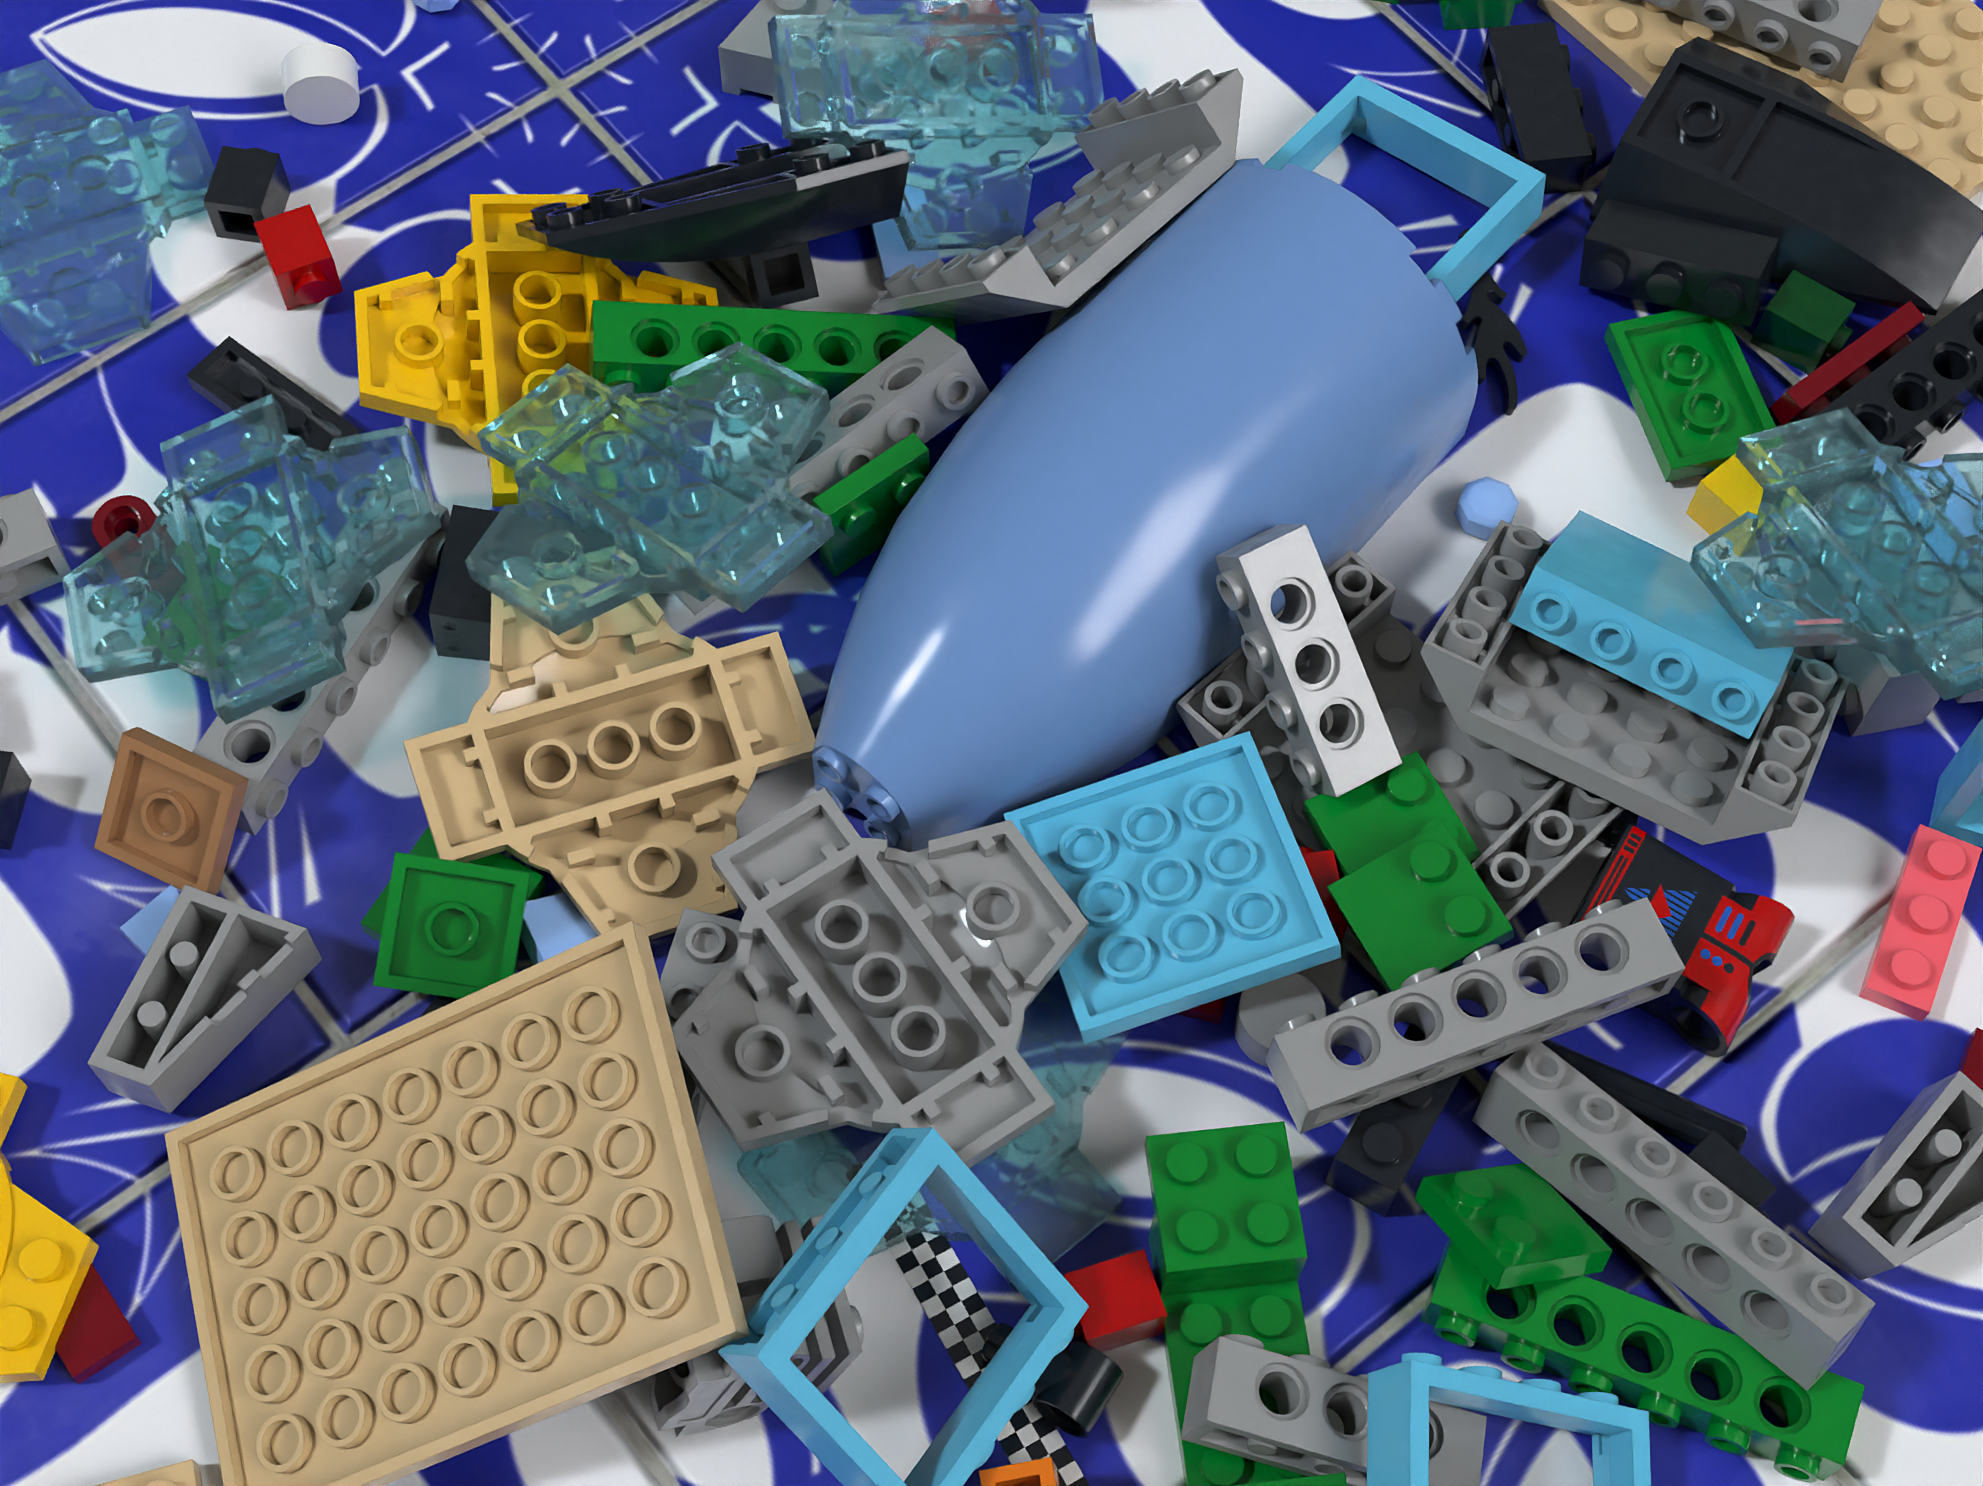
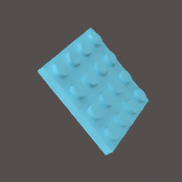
M1250 731L1003 814L1005 821L1011 820L1089 922L1087 934L1058 969L1084 1045L1341 958L1338 938Z

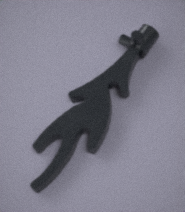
M1471 228L1462 231V232L1459 234V237H1458L1459 240H1460ZM1487 270L1469 289L1467 306L1459 327L1466 329L1471 323L1478 325L1472 343L1477 360L1478 385H1481L1486 378V364L1492 365L1503 388L1505 399L1504 413L1510 416L1517 407L1518 392L1514 370L1504 348L1519 363L1523 361L1527 351L1516 326L1507 314L1497 306L1503 303L1507 294L1497 285Z

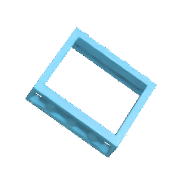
M1359 74L1263 165L1266 168L1281 170L1289 163L1313 171L1353 133L1489 207L1490 209L1425 274L1428 280L1434 278L1442 279L1455 302L1541 216L1546 174Z
M933 1127L892 1128L745 1316L750 1335L723 1345L718 1353L843 1486H963L972 1472L982 1466L991 1456L995 1446L994 1441L1013 1414L1024 1407L1031 1399L1035 1391L1036 1381L1053 1357L1063 1351L1071 1342L1074 1335V1327L1089 1308V1305ZM925 1184L1031 1305L903 1482L793 1364L790 1358L914 1195Z
M1429 1353L1402 1354L1401 1363L1368 1373L1367 1486H1429V1401L1592 1435L1593 1486H1651L1649 1411L1619 1405V1397L1614 1394L1585 1392L1571 1395L1561 1392L1560 1383L1546 1379H1527L1518 1383L1502 1379L1501 1370L1488 1366H1467L1459 1370L1442 1366V1358Z

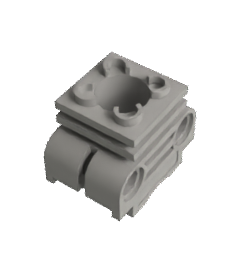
M753 1215L721 1220L745 1316L824 1215L810 1217L801 1230L798 1220L785 1221L776 1232L773 1221L769 1216ZM843 1288L790 1358L793 1364L821 1394L863 1352L861 1347L864 1337L862 1319L856 1307L849 1305L845 1288ZM720 1348L652 1375L650 1399L658 1431L674 1428L676 1437L718 1429L746 1421L761 1414L769 1406L719 1355L718 1351Z

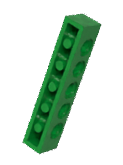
M593 300L589 332L590 396L609 397L619 401L648 398L670 399L677 403H691L695 401L731 402L739 406H750L757 403L788 404L797 408L823 406L931 325L956 341L954 318Z
M1450 1238L1444 1247L1419 1320L1434 1326V1333L1447 1342L1463 1347H1472L1477 1343L1502 1353L1501 1360L1517 1370L1532 1374H1538L1545 1370L1569 1380L1568 1386L1578 1394L1585 1392L1614 1394L1619 1397L1620 1401L1633 1405L1637 1409L1649 1411V1422L1668 1428H1675L1678 1424L1705 1434L1704 1440L1718 1450L1735 1455H1745L1749 1451L1774 1461L1773 1467L1780 1474L1808 1483L1816 1482L1817 1479L1824 1481L1844 1466L1865 1389L1863 1384L1826 1371L1806 1391L1738 1335L1584 1275L1495 1290ZM1500 1293L1509 1297L1516 1305L1518 1317L1504 1319L1495 1315L1487 1304L1486 1295ZM1566 1319L1575 1323L1583 1333L1584 1345L1573 1346L1562 1341L1555 1332L1554 1320ZM1631 1345L1644 1351L1650 1360L1651 1372L1641 1373L1629 1367L1623 1358L1622 1346ZM1691 1372H1701L1708 1375L1717 1385L1719 1399L1709 1400L1700 1396L1692 1386ZM1760 1399H1770L1781 1406L1787 1418L1786 1428L1774 1426L1764 1418L1760 1410Z

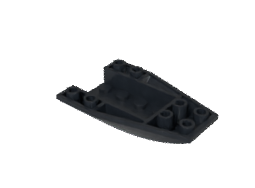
M1699 36L1676 48L1621 137L1589 216V220L1594 222L1606 199L1779 238L1771 279L1772 283L1783 285L1794 269L1845 298L1894 308H1900L1911 300L1921 313L1936 316L1983 234V210L1801 79Z
M814 129L788 136L790 142L788 146L770 150L769 143L747 145L735 150L737 159L714 164L627 191H623V188L598 191L587 196L589 202L567 208L566 202L536 207L530 210L532 219L515 223L518 235L569 252L598 258L636 262H693L733 258L771 251L900 217L910 160L907 149L885 146L884 139H871L849 145L850 155L847 156L844 139L823 137L822 129Z

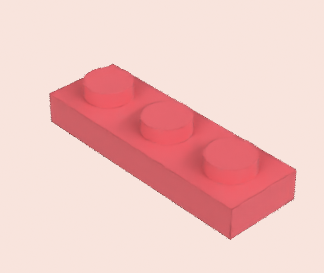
M1922 824L1917 827L1911 836L1858 997L1920 1022L1926 1018L1932 1008L1982 848Z

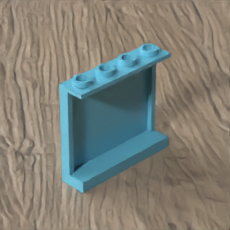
M1579 510L1535 565L1508 622L1749 739L1779 685L1807 618Z

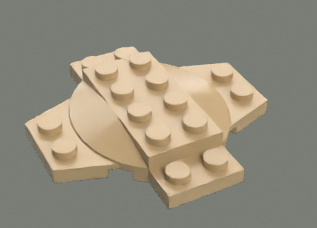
M613 550L493 584L491 586L490 683L488 689L481 699L475 702L466 723L405 740L403 745L439 858L469 862L505 851L507 856L514 855L537 869L549 872L597 936L629 921H634L646 927L650 941L675 933L684 907L722 917L736 913L738 902L712 867L711 855L737 840L736 814L747 798L756 774L812 757L816 738L778 631L718 649L697 636L693 640L675 633L664 619L662 609L619 553Z

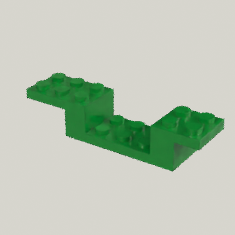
M1285 1122L1146 1136L1144 1148L1154 1208L1148 1238L1154 1279L1167 1313L1162 1333L1185 1486H1347L1345 1472L1308 1477L1181 1439L1194 1356L1219 1336L1223 1337L1229 1334L1246 1335L1261 1341L1264 1345V1350L1288 1357L1297 1354L1310 1355L1298 1279L1308 1255ZM1259 1388V1395L1264 1406L1269 1411L1278 1414V1406L1274 1397L1265 1389Z

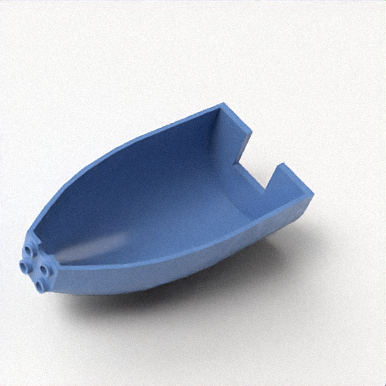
M1258 158L1236 160L1235 165L1107 273L1010 369L961 427L897 518L860 592L831 676L812 751L816 792L825 787L841 811L845 808L847 810L854 808L864 814L867 819L863 822V826L871 838L887 840L888 847L890 848L895 846L903 851L914 852L928 848L929 840L1005 821L1004 813L1090 785L1142 755L1184 721L1176 709L1177 702L1241 646V636L1245 634L1236 611L1231 610L1225 604L1218 591L1216 577L1220 574V570L1215 556L1278 524H1306L1326 571L1350 549L1357 554L1465 435L1478 389V368L1475 350L1472 347L1464 346L1456 323L1463 316L1442 279L1434 278L1428 280L1419 266L1409 256L1416 249L1414 244L1375 208L1328 178L1289 163L1281 170L1264 167ZM1280 588L1274 592L1271 598V611L1274 616L1285 607V596Z

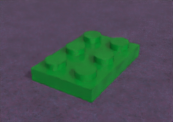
M1677 309L1608 325L1604 336L1605 342L1666 482L1711 473L1742 448L1756 460L1782 440L1728 321Z

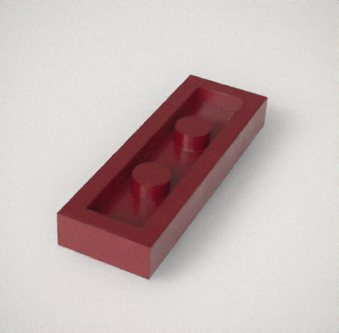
M1911 300L1788 389L1768 409L1778 432L1795 420H1798L1801 425L1831 403L1827 398L1837 389L1842 394L1872 372L1868 366L1878 359L1885 363L1910 344L1912 340L1908 335L1926 319Z

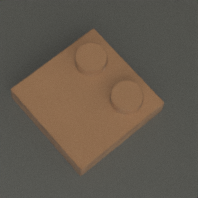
M140 727L125 731L121 735L94 848L167 884H172L180 890L183 889L184 885H188L217 895L219 894L249 779Z

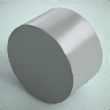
M1299 973L1244 990L1241 994L1234 1020L1235 1037L1242 1051L1254 1062L1268 1067L1265 1059L1272 1039L1277 1035L1276 1031L1281 1025L1305 1014H1313L1316 1020L1326 1016L1325 1002L1320 991L1313 982Z

